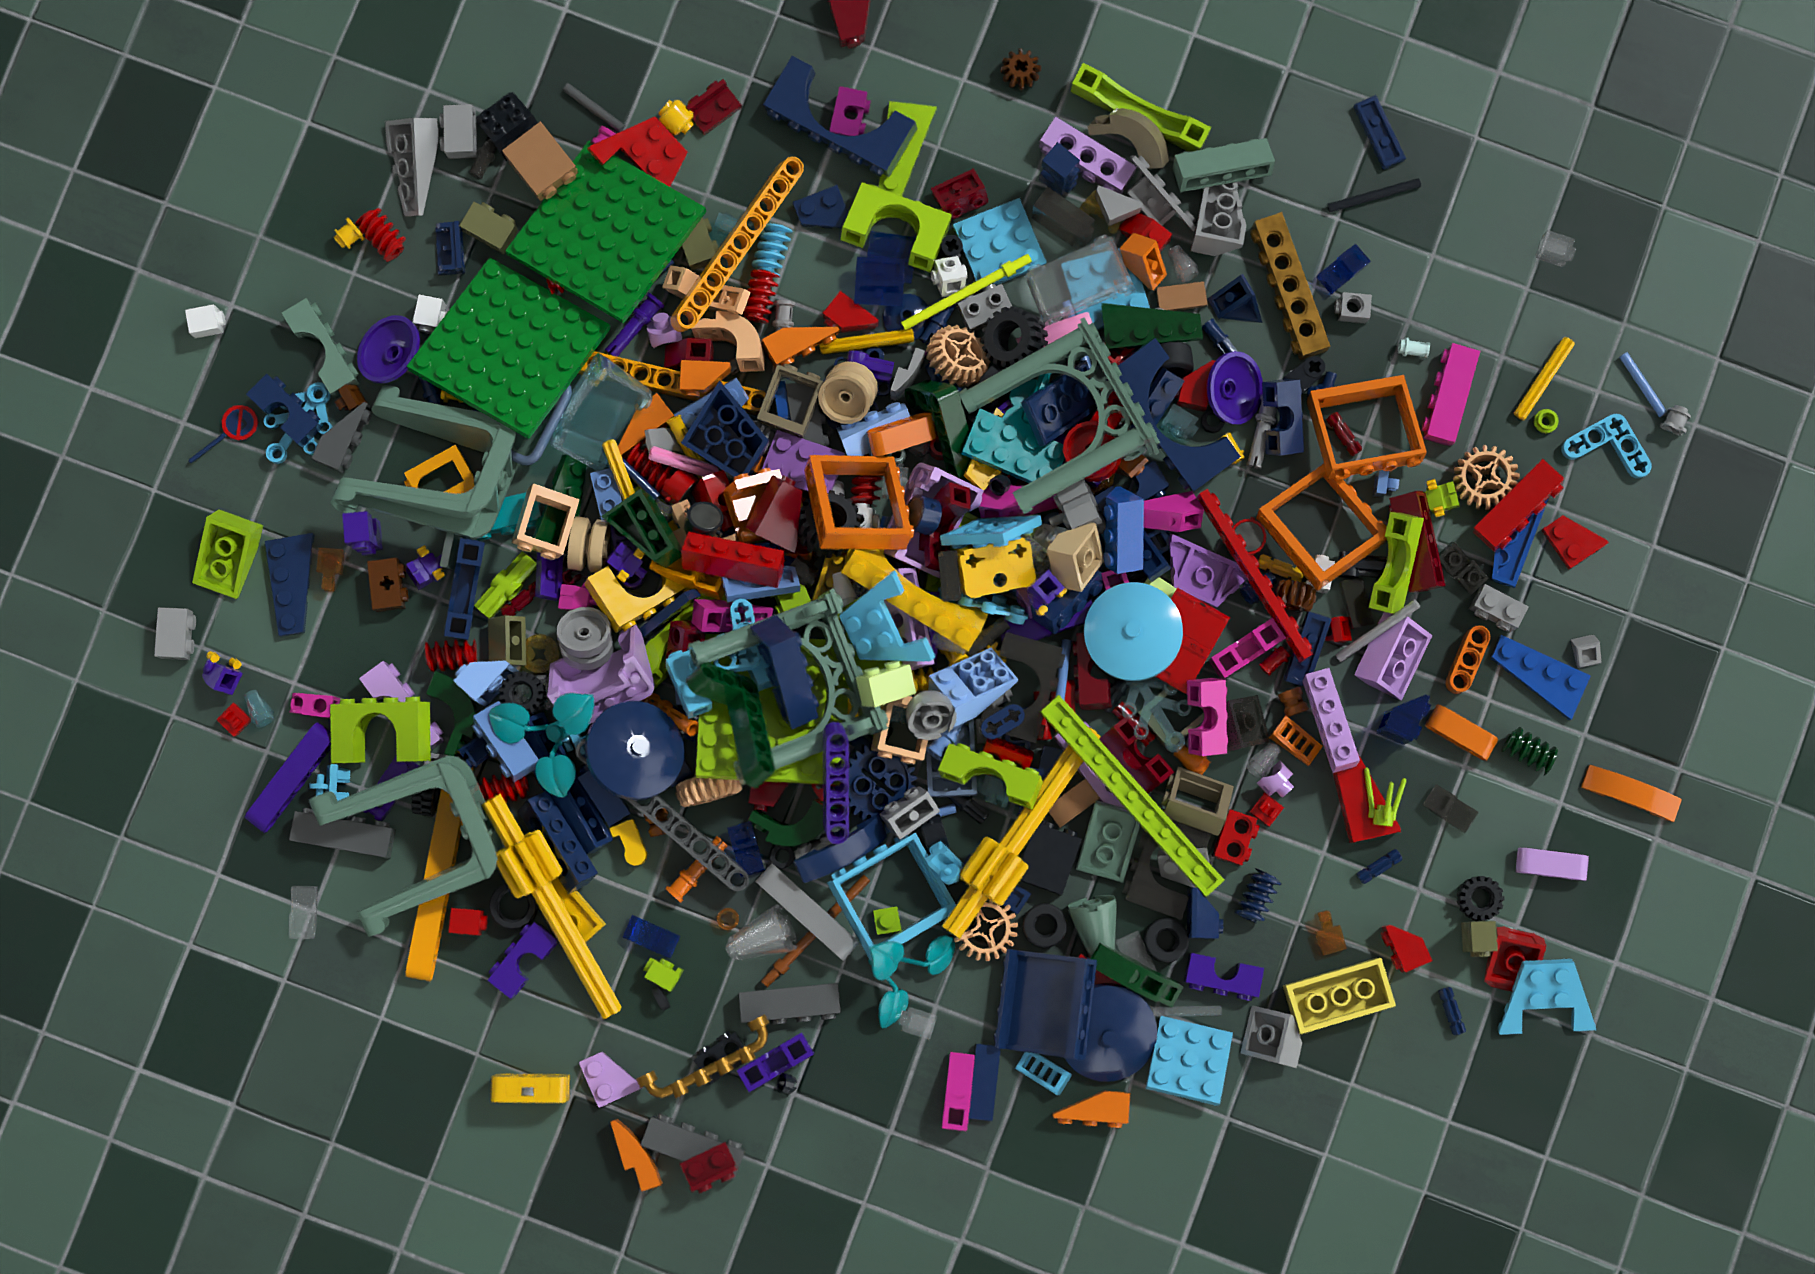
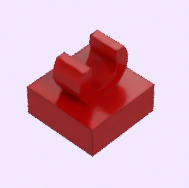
M1338 616L1331 618L1329 628L1332 629V635L1327 636L1325 640L1341 643L1352 641L1348 617Z
M234 702L217 719L233 737H237L253 720Z
M1263 793L1249 813L1267 827H1270L1284 807L1266 793Z

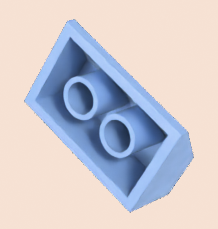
M507 661L470 662L468 666L464 664L455 673L457 678L454 682L476 702L487 707L500 693L499 687H502V681L506 680L509 674H515L514 672L518 670Z

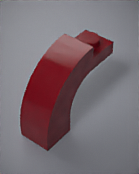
M948 482L933 498L941 503L942 516L938 528L931 535L920 533L919 550L924 551L925 568L943 573L951 570L950 545L942 546L940 536L952 531L957 521L971 510L970 488Z

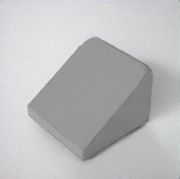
M1595 635L1571 639L1577 668L1602 663L1600 641Z

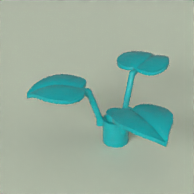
M578 693L561 695L556 699L553 706V714L558 721L543 726H526L530 715L519 704L503 703L493 707L489 711L490 721L495 734L503 742H519L523 739L525 730H545L549 740L555 742L550 752V757H542L537 761L536 776L546 791L558 797H565L574 783L576 769L574 763L567 756H555V753L559 746L562 745V740L570 735L582 733L588 727L594 710V695Z
M944 935L933 940L927 949L926 961L903 957L904 947L901 943L895 941L883 942L869 947L872 960L869 959L868 962L872 966L874 977L878 980L886 979L892 987V991L885 993L880 1002L879 1024L881 1028H887L900 1019L908 1006V993L902 989L898 991L897 985L890 978L892 973L896 971L898 963L901 961L923 967L928 966L930 974H939L947 968L953 958L955 951L953 936Z

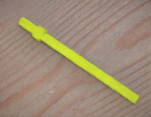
M1027 253L1012 262L1010 260L1001 265L1000 269L902 321L901 324L904 330H908L1005 276L1008 278L1016 274V270L1032 262L1029 254Z

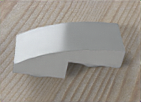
M670 428L645 430V443L648 451L653 446L678 454H684Z

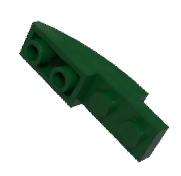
M1099 943L1091 957V960H1097V971L1129 989L1171 1008L1184 988L1181 983L1142 965L1139 961L1102 943Z

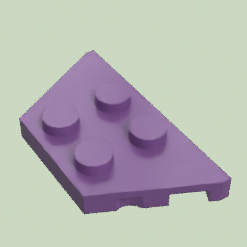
M1170 534L1171 585L1173 587L1180 588L1206 604L1218 607L1226 600L1228 595L1234 593L1247 580L1236 562L1174 534Z

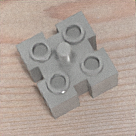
M1084 479L1053 496L1062 513L1049 519L1052 527L1065 523L1067 529L1071 530L1089 523H1096L1098 535L1104 533L1106 529L1105 520L1098 508L1091 488Z

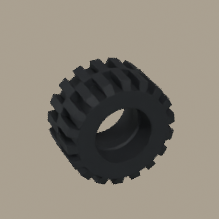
M1013 306L1001 308V312L995 311L993 313L994 317L987 319V327L983 326L982 332L985 333L981 337V342L985 343L982 346L983 352L988 353L986 357L993 361L994 364L1004 368L1013 365L1048 345V341L1045 340L1048 333L1046 330H1043L1046 327L1044 323L1039 321L1040 318L1021 308ZM1020 327L1021 340L1017 347L1010 351L1008 339L1011 333Z
M830 490L827 494L834 523L838 528H860L861 515L858 514L859 509L857 505L853 506V501L850 498H844L845 494L840 493L837 495L835 491ZM806 498L800 509L797 539H801L800 544L802 547L807 546L808 552L812 553L814 551L817 553L816 556L821 557L823 554L826 555V558H832L833 554L838 557L841 556L842 552L846 553L849 549L820 548L810 498Z

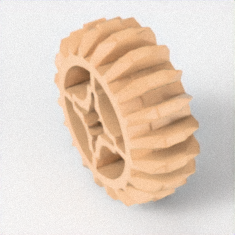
M948 325L939 329L930 338L926 349L928 352L926 359L931 361L929 367L936 369L935 374H940L942 381L947 379L950 384L956 383L959 388L964 385L969 387L972 384L978 383L988 370L990 364L989 359L986 357L988 353L983 352L982 346L984 344H981V338H976L974 331L970 333L966 327L960 329L958 325L953 327Z
M1483 445L1482 452H1479L1478 448L1474 447L1473 455L1465 452L1464 457L1466 460H1458L1460 467L1454 468V473L1457 475L1453 477V482L1459 483L1455 486L1456 492L1462 491L1460 494L1461 500L1469 497L1467 500L1468 506L1476 502V509H1480L1481 504H1486L1485 509L1488 511L1490 510V504L1493 503L1496 506L1499 500H1502L1518 484L1515 481L1520 478V474L1515 472L1518 469V465L1511 464L1513 461L1512 456L1504 458L1505 450L1497 454L1496 446L1492 447V451H1487V446ZM1479 462H1490V464L1485 467L1477 465V463ZM1499 466L1506 474L1507 481L1505 484L1500 482L1501 479L1496 476ZM1467 472H1470L1472 477L1477 480L1474 490L1467 483ZM1491 472L1490 481L1487 478V481L1482 483V475H1489ZM1486 489L1497 491L1493 494H1482Z
M694 777L676 785L677 799L683 807L696 806L726 798L742 790L739 780Z
M989 900L982 907L992 908L1002 917L988 920L980 909L976 915L977 925L975 928L964 932L960 939L957 937L954 939V942L961 940L964 942L959 947L960 951L966 947L970 949L966 956L970 957L973 951L977 952L976 960L978 961L981 958V954H985L986 961H990L989 953H993L996 959L1000 958L997 950L1001 949L1006 954L1005 943L1009 946L1014 945L1011 940H1008L1009 936L1017 937L1018 935L1016 932H1010L1011 927H1018V923L1010 924L1009 920L1016 917L1015 913L1006 914V911L1011 908L1010 905L1002 909ZM979 915L983 921H986V924L988 922L990 924L997 922L996 925L988 929L990 940L987 935H983V932L982 934L980 932L973 934V931L981 927ZM1005 923L1004 936L996 945L993 938V930ZM977 935L982 936L989 948H978L972 945L968 939Z

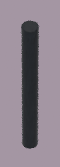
M1417 178L1328 203L1327 209L1331 213L1420 188L1421 181Z

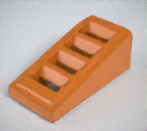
M1286 715L1269 736L1271 740L1307 766L1311 764L1323 747ZM1285 728H1288L1290 731L1284 738L1281 734ZM1295 733L1297 737L1291 744L1289 739ZM1303 739L1305 743L1300 748V750H1298L1296 746L1298 745L1300 740ZM1310 744L1313 749L1308 756H1305L1303 753Z

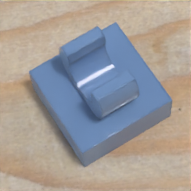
M1378 470L1375 473L1373 497L1382 498L1386 495V491L1396 492V489L1398 490L1399 479L1388 478L1389 471Z

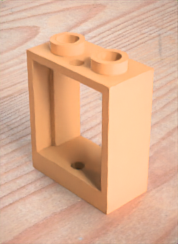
M532 484L527 489L511 543L518 545L517 548L522 551L531 552L534 550L541 553L540 556L550 560L558 559L564 554L579 499ZM534 501L567 512L557 546L524 535Z
M907 696L880 705V709L885 711L888 718L887 727H889L893 705L907 708L913 697ZM888 729L874 734L871 750L877 751V756L892 759V755L901 757L900 762L915 765V761H924L928 740L918 738L915 752L885 745Z

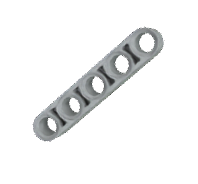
M772 863L755 881L842 961L860 943Z

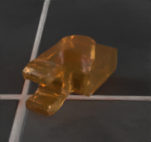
M319 548L316 572L323 574L322 589L324 591H335V574L342 575L345 554L343 549Z
M1330 911L1318 912L1322 930L1315 932L1321 954L1324 956L1347 949L1341 926H1333Z

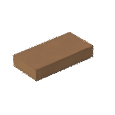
M1204 282L1156 288L1158 307L1164 310L1177 311L1207 307L1208 305Z

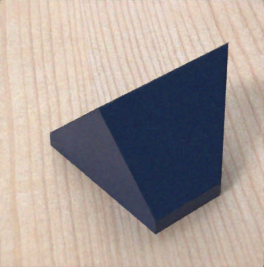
M1243 274L1207 298L1218 319L1263 323L1256 296Z

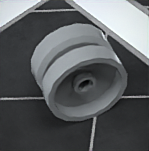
M579 607L569 611L560 619L557 625V637L564 662L575 669L593 670L601 667L610 659L614 650V642L610 622L604 613L591 607Z

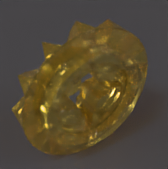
M536 634L526 639L525 667L534 673H546L550 670V663L559 659V648L555 641L547 635ZM534 646L542 650L548 646L544 652L547 661L541 658L534 660L536 654L532 647Z

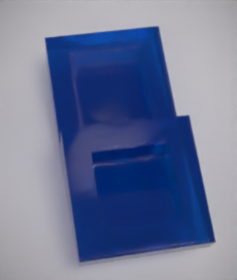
M1355 243L1333 263L1322 270L1316 278L1332 295L1371 261Z
M751 821L728 827L737 864L746 871L748 876L765 871Z
M632 915L622 938L671 959L680 935Z

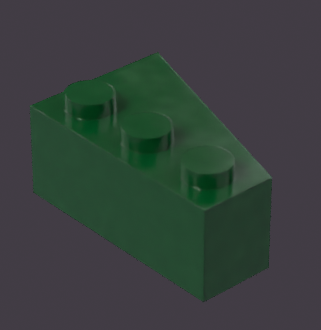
M639 489L601 516L659 565L667 568L682 557V547L654 498L642 489Z

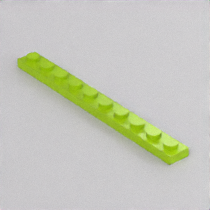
M1060 695L1056 696L1040 711L1043 717L1205 897L1224 881L1220 874Z

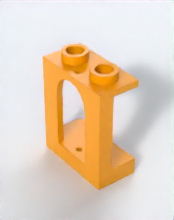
M454 445L406 471L404 474L407 480L404 483L407 487L418 488L420 479L451 461L456 465L464 481L444 492L454 494L468 492L475 486V477L459 448Z

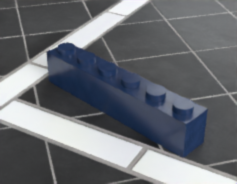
M540 712L530 716L526 726H543L546 724L550 725L544 712ZM525 730L524 739L537 758L550 757V752L555 742L549 740L546 731ZM562 745L557 749L555 756H567ZM535 769V770H533V773H534V775H535V777H536V779H537L536 769ZM577 772L574 783L565 797H558L549 793L587 855L598 851L613 841L590 796L579 781Z

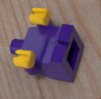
M622 542L616 545L605 560V563L618 571L616 577L622 582H625L626 579H629L634 574L642 579L647 573L640 566L645 553L639 548L632 551Z
M425 545L417 549L418 558L407 563L405 569L418 590L429 585L434 580L439 582L445 576L442 571L443 568L440 567L442 554L435 557L433 553H429Z
M1048 569L1027 588V593L1029 594L1028 598L1031 605L1036 609L1037 615L1043 616L1048 611L1045 605L1049 604L1055 596L1063 597L1067 593V589Z
M209 651L206 655L208 660L203 667L202 674L205 683L213 690L233 695L243 674L237 670L241 667V662L238 659L230 658L229 668L216 663L220 658L219 655Z

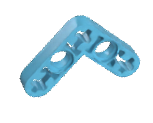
M1612 414L1571 436L1561 446L1564 457L1574 460L1610 441L1631 477L1640 479L1651 471L1652 465L1627 420L1620 414ZM1611 420H1613V422L1618 421L1620 423L1618 431L1620 432V434H1622L1625 431L1627 435H1624L1617 440L1615 437H1617L1619 433L1616 428H1610V425L1612 424ZM1594 430L1600 434V441L1598 443L1590 442L1588 439L1589 431ZM1623 440L1632 442V452L1627 453L1622 450L1621 443ZM1581 441L1585 444L1576 450L1577 454L1574 451H1568V448L1571 446L1570 442L1572 445H1576ZM1636 452L1639 456L1635 457V460L1638 464L1643 463L1645 466L1642 468V472L1640 470L1635 471L1634 467L1637 464L1634 458L1630 461L1628 460V457L1633 456Z
M738 599L732 603L730 618L733 630L755 622L753 607L748 600ZM738 607H742L743 610H748L745 611V622L740 623V613L736 612L738 611ZM757 645L728 655L732 663L727 667L721 666L718 663V659L714 660L713 665L732 672L755 669L759 665L761 656ZM747 652H750L751 656H756L753 658V662H748V659L745 658ZM735 654H739V655H738V659H740V660H739V665H736V655H735ZM690 658L689 670L691 673H693L697 669V667L694 666V663Z

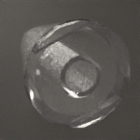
M779 904L770 907L730 936L728 944H726L729 956L731 958L734 957L736 960H744L796 950L797 945H793V942L797 940L796 934L788 915L783 916L780 912L783 907Z

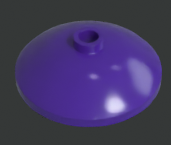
M399 315L388 316L376 322L366 332L358 348L357 364L361 374L371 382L382 384L394 381L408 371V363L418 352L420 346V336L415 324L406 317Z
M1237 351L1223 354L1213 364L1208 376L1207 395L1210 406L1215 415L1227 424H1242L1249 421L1256 414L1261 404L1260 395L1263 394L1262 375L1258 365L1249 355Z

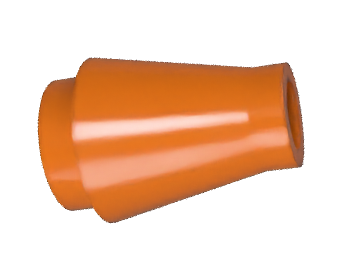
M1180 744L1173 754L1187 770L1201 775L1204 774L1211 763L1207 756L1189 754L1188 747Z

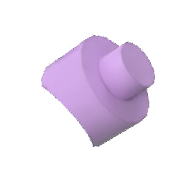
M667 313L654 315L652 322L647 325L650 344L653 348L661 344L682 340L681 332L673 329L670 323L671 316H668Z
M1278 761L1273 766L1272 776L1261 778L1257 784L1269 797L1276 791L1283 798L1294 787L1288 781L1293 773L1281 761Z

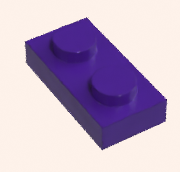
M537 552L535 597L558 601L562 584L563 555L558 559L550 560L541 557V553Z

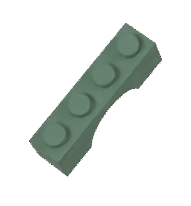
M305 298L282 312L291 330L298 338L311 337L322 342L326 357L318 375L334 398L341 395L338 389L344 385L360 384L356 378L359 373L352 362L348 364L344 358L347 353L340 342L336 344L332 339V336L335 335L328 322L323 324L319 316L323 315L316 302L311 304Z

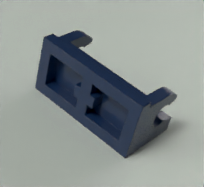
M459 221L436 224L438 275L465 274L463 231L459 226Z

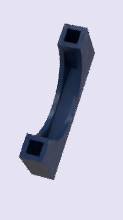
M791 56L763 104L768 112L767 115L775 121L779 122L781 119L787 122V126L798 133L800 130L808 134V138L820 144L822 141L828 144V148L839 155L843 152L849 156L848 159L860 166L863 163L869 166V170L877 176L881 177L884 174L890 177L918 129L916 122L894 110L885 123L866 134L843 136L826 130L814 119L809 106L810 87L816 73L811 65Z
M1152 338L1117 364L1122 373L1119 379L1122 384L1128 383L1134 394L1130 397L1134 404L1139 402L1145 413L1142 419L1145 424L1150 422L1154 428L1156 436L1160 441L1157 444L1158 450L1161 449L1166 456L1163 458L1165 464L1170 470L1175 469L1180 475L1177 480L1185 490L1189 488L1190 491H1195L1241 456L1227 437H1222L1207 445L1190 447L1171 441L1157 428L1149 410V389L1156 372L1170 357L1157 339Z

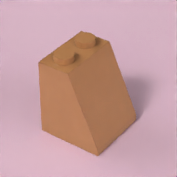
M541 121L502 150L508 163L539 201L554 196L557 188L563 184L571 183L576 178V174L579 173L574 163Z

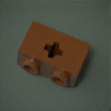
M397 558L367 561L372 609L376 612L406 609L405 602L409 601L407 587L403 588L402 578H406L404 563L401 564ZM388 579L394 583V585L390 586V590L384 587V585L388 584Z

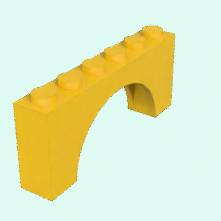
M855 549L841 573L871 590L888 574L896 571L905 591L900 595L885 600L961 648L969 651L983 628L988 616L987 613L977 607H967L947 602L917 587L893 568L884 555V549Z

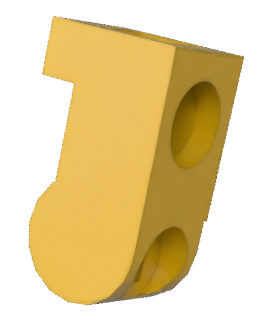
M634 819L609 828L614 838L620 836L625 848V859L630 865L639 866L645 863L647 860V850Z

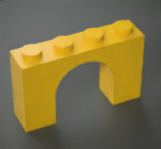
M609 566L588 577L584 584L602 613L607 616L615 633L622 629L624 632L634 625H637L636 621L644 618V620L651 618L657 613L656 609L661 606L666 607L683 592L691 590L661 575L662 587L657 594L647 598L635 597L622 588Z

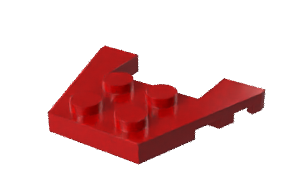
M655 116L587 148L601 165L621 149L641 171L669 187L688 153Z

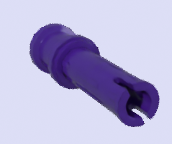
M648 292L646 295L647 299L639 308L634 309V316L608 347L605 348V351L610 355L618 357L642 327L652 322L651 319L657 311L665 307L651 293Z

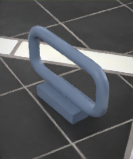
M570 385L560 397L533 452L528 456H524L511 450L512 461L527 466L534 464L540 459L571 399L572 388Z

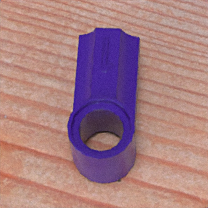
M861 351L848 352L846 362L862 364L873 373L877 381L890 384L894 362L872 358L867 353Z

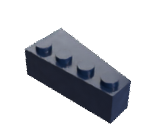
M777 615L750 626L752 635H755L760 640L761 644L757 645V649L768 668H765L767 677L773 687H776L772 691L782 719L791 729H794L819 718L816 710L819 704L811 691L813 682L809 674L806 673L805 667L808 666L804 654L800 651L802 641L797 632L793 633Z

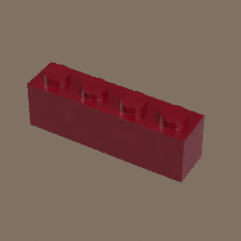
M1414 491L1389 498V512L1404 513L1424 518L1408 586L1409 592L1420 593L1446 586L1426 492Z

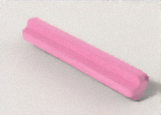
M653 446L649 451L648 458L652 461L703 477L718 472L719 469L716 465Z

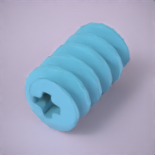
M768 223L763 229L766 233L760 235V239L763 242H759L757 245L760 251L755 252V257L758 260L752 261V266L756 270H766L779 275L774 270L782 269L783 266L777 260H785V256L780 251H788V247L783 245V242L791 241V238L785 234L793 233V231L783 225Z

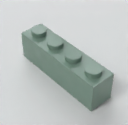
M1267 138L1252 139L1248 142L1230 143L1221 147L1180 153L1174 157L1172 170L1180 192L1270 176L1273 172L1275 159Z

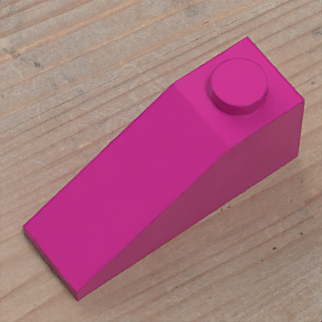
M694 599L691 623L701 632L733 631L730 618V608L733 602L715 599ZM752 605L755 622L771 617L773 614L772 607ZM738 607V611H736L740 613V623L745 622V611H748L743 610L742 607Z

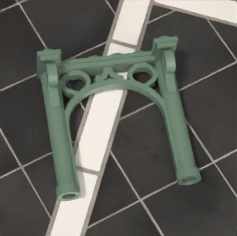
M1085 317L1080 319L1081 323L1078 324L1077 329L968 390L965 388L959 391L960 398L969 414L1027 381L1047 373H1060L1073 377L1081 382L1093 395L1099 414L1098 430L1093 442L1079 456L1013 492L1024 514L1033 510V506L1122 457L1125 461H1130L1142 455L1145 450L1148 451L1149 455L1160 453L1157 448V444L1160 441L1156 436L1154 428L1150 422L1145 424L1142 416L1145 415L1139 402L1134 404L1130 397L1134 394L1127 382L1122 384L1119 376L1122 375L1116 362L1110 363L1107 357L1111 354L1107 346L1102 342L1093 323L1088 324ZM1088 356L1092 362L1091 368L1085 372L1076 370L1074 367L1075 361ZM1065 358L1068 360V366L1055 364ZM1098 365H1100L1108 381L1099 382L1093 378L1098 371ZM1113 391L1123 407L1108 405V397ZM1120 413L1123 416L1125 424L1121 429L1114 430L1107 426V419L1111 414ZM1105 433L1112 437H1116L1115 439L1100 446L1104 439Z
M834 589L825 592L814 601L776 614L791 630L806 625L802 637H800L802 641L801 647L814 658L822 671L826 684L827 700L823 716L812 731L802 737L771 748L775 770L822 752L823 729L830 720L831 715L843 721L840 724L844 727L849 741L868 733L873 735L888 729L887 715L883 709H880V706H862L856 677L863 675L860 666H856L853 658L855 657L854 648L851 643L847 642L844 635L846 630L842 621L837 617L838 614L843 612V601ZM768 618L703 642L696 641L689 644V653L694 665L698 668L704 662L709 663L760 644V640L755 635H752L750 626ZM813 627L820 628L825 636L826 642L821 648L809 642L810 630ZM832 645L838 662L832 661L827 655L823 657L821 653L827 651ZM843 673L849 689L842 688L835 691V686L839 685V675ZM839 694L846 695L849 698L852 708L848 715L841 714L834 707L835 700ZM835 734L830 739L837 740L841 735ZM739 760L734 761V770L738 780L742 785L747 784L743 780Z

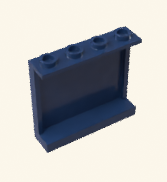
M1007 949L1003 960L1004 976L1000 985L1002 992L1001 1001L997 1009L998 1025L994 1034L995 1048L1085 1060L1097 960Z

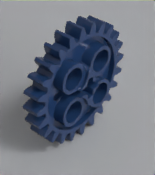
M862 745V753L855 749L853 750L854 759L849 757V807L853 806L851 813L855 815L860 812L859 818L863 820L867 815L868 819L876 814L879 815L884 811V807L893 801L897 802L904 797V793L907 790L916 787L911 784V781L916 780L917 777L910 775L915 770V767L907 766V763L900 762L901 757L893 755L892 759L877 756V751L871 750V747L869 749L866 745ZM879 759L880 767L878 770L873 771L871 764L874 760ZM861 769H866L872 776L878 778L883 785L894 792V795L890 796L883 788L877 786L873 780L861 772ZM894 774H898V783L894 786H891V776ZM864 778L866 782L865 787L862 790H857V781ZM882 793L884 796L883 802L880 805H875V797Z

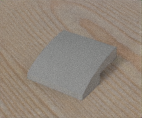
M915 348L908 370L898 367L890 389L892 400L895 401L905 393V389L910 387L917 378L925 361L924 350Z

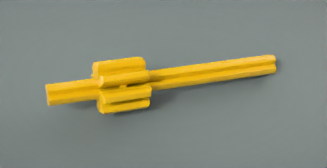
M1088 727L1098 739L1101 737L1095 730ZM1067 745L1044 778L1033 809L1024 807L999 844L989 837L983 838L960 871L959 878L969 887L942 925L943 928L960 939L987 899L998 906H1002L1027 871L1028 865L1018 857L1019 853L1083 763V760L1069 745Z
M501 794L488 799L481 806L505 846L496 852V866L515 898H520L530 893L533 895L602 1018L606 1019L616 1014L622 1007L550 882L562 873V868L540 830L524 835Z

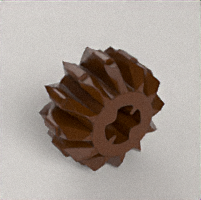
M1021 48L1018 49V55L1010 51L1009 58H1003L1002 63L1005 66L1001 67L1000 72L1005 74L1003 77L1004 82L1011 81V88L1019 84V89L1023 90L1024 84L1031 88L1033 86L1032 80H1039L1037 73L1041 71V66L1037 65L1038 57L1031 58L1032 52L1030 50L1027 51L1026 55L1022 54L1023 50ZM1019 66L1021 69L1025 68V72H1022L1021 70L1016 71L1017 67Z
M1282 580L1275 589V596L1282 598L1286 610L1306 612L1311 611L1316 601V589L1310 584L1297 580Z

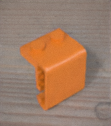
M765 468L757 471V475L748 476V473L738 475L724 489V498L739 542L752 543L765 539L747 529L746 525L772 475L780 479L782 478L780 469L771 471L770 468Z

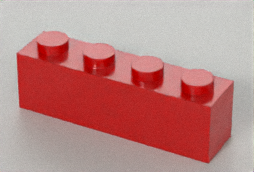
M1542 459L1474 527L1473 533L1494 552L1499 547L1503 550L1512 541L1510 536L1516 530L1520 533L1529 524L1527 519L1533 513L1537 516L1546 507L1544 502L1550 496L1555 498L1564 489L1562 484L1565 478Z
M688 532L682 547V569L778 588L784 571V551Z

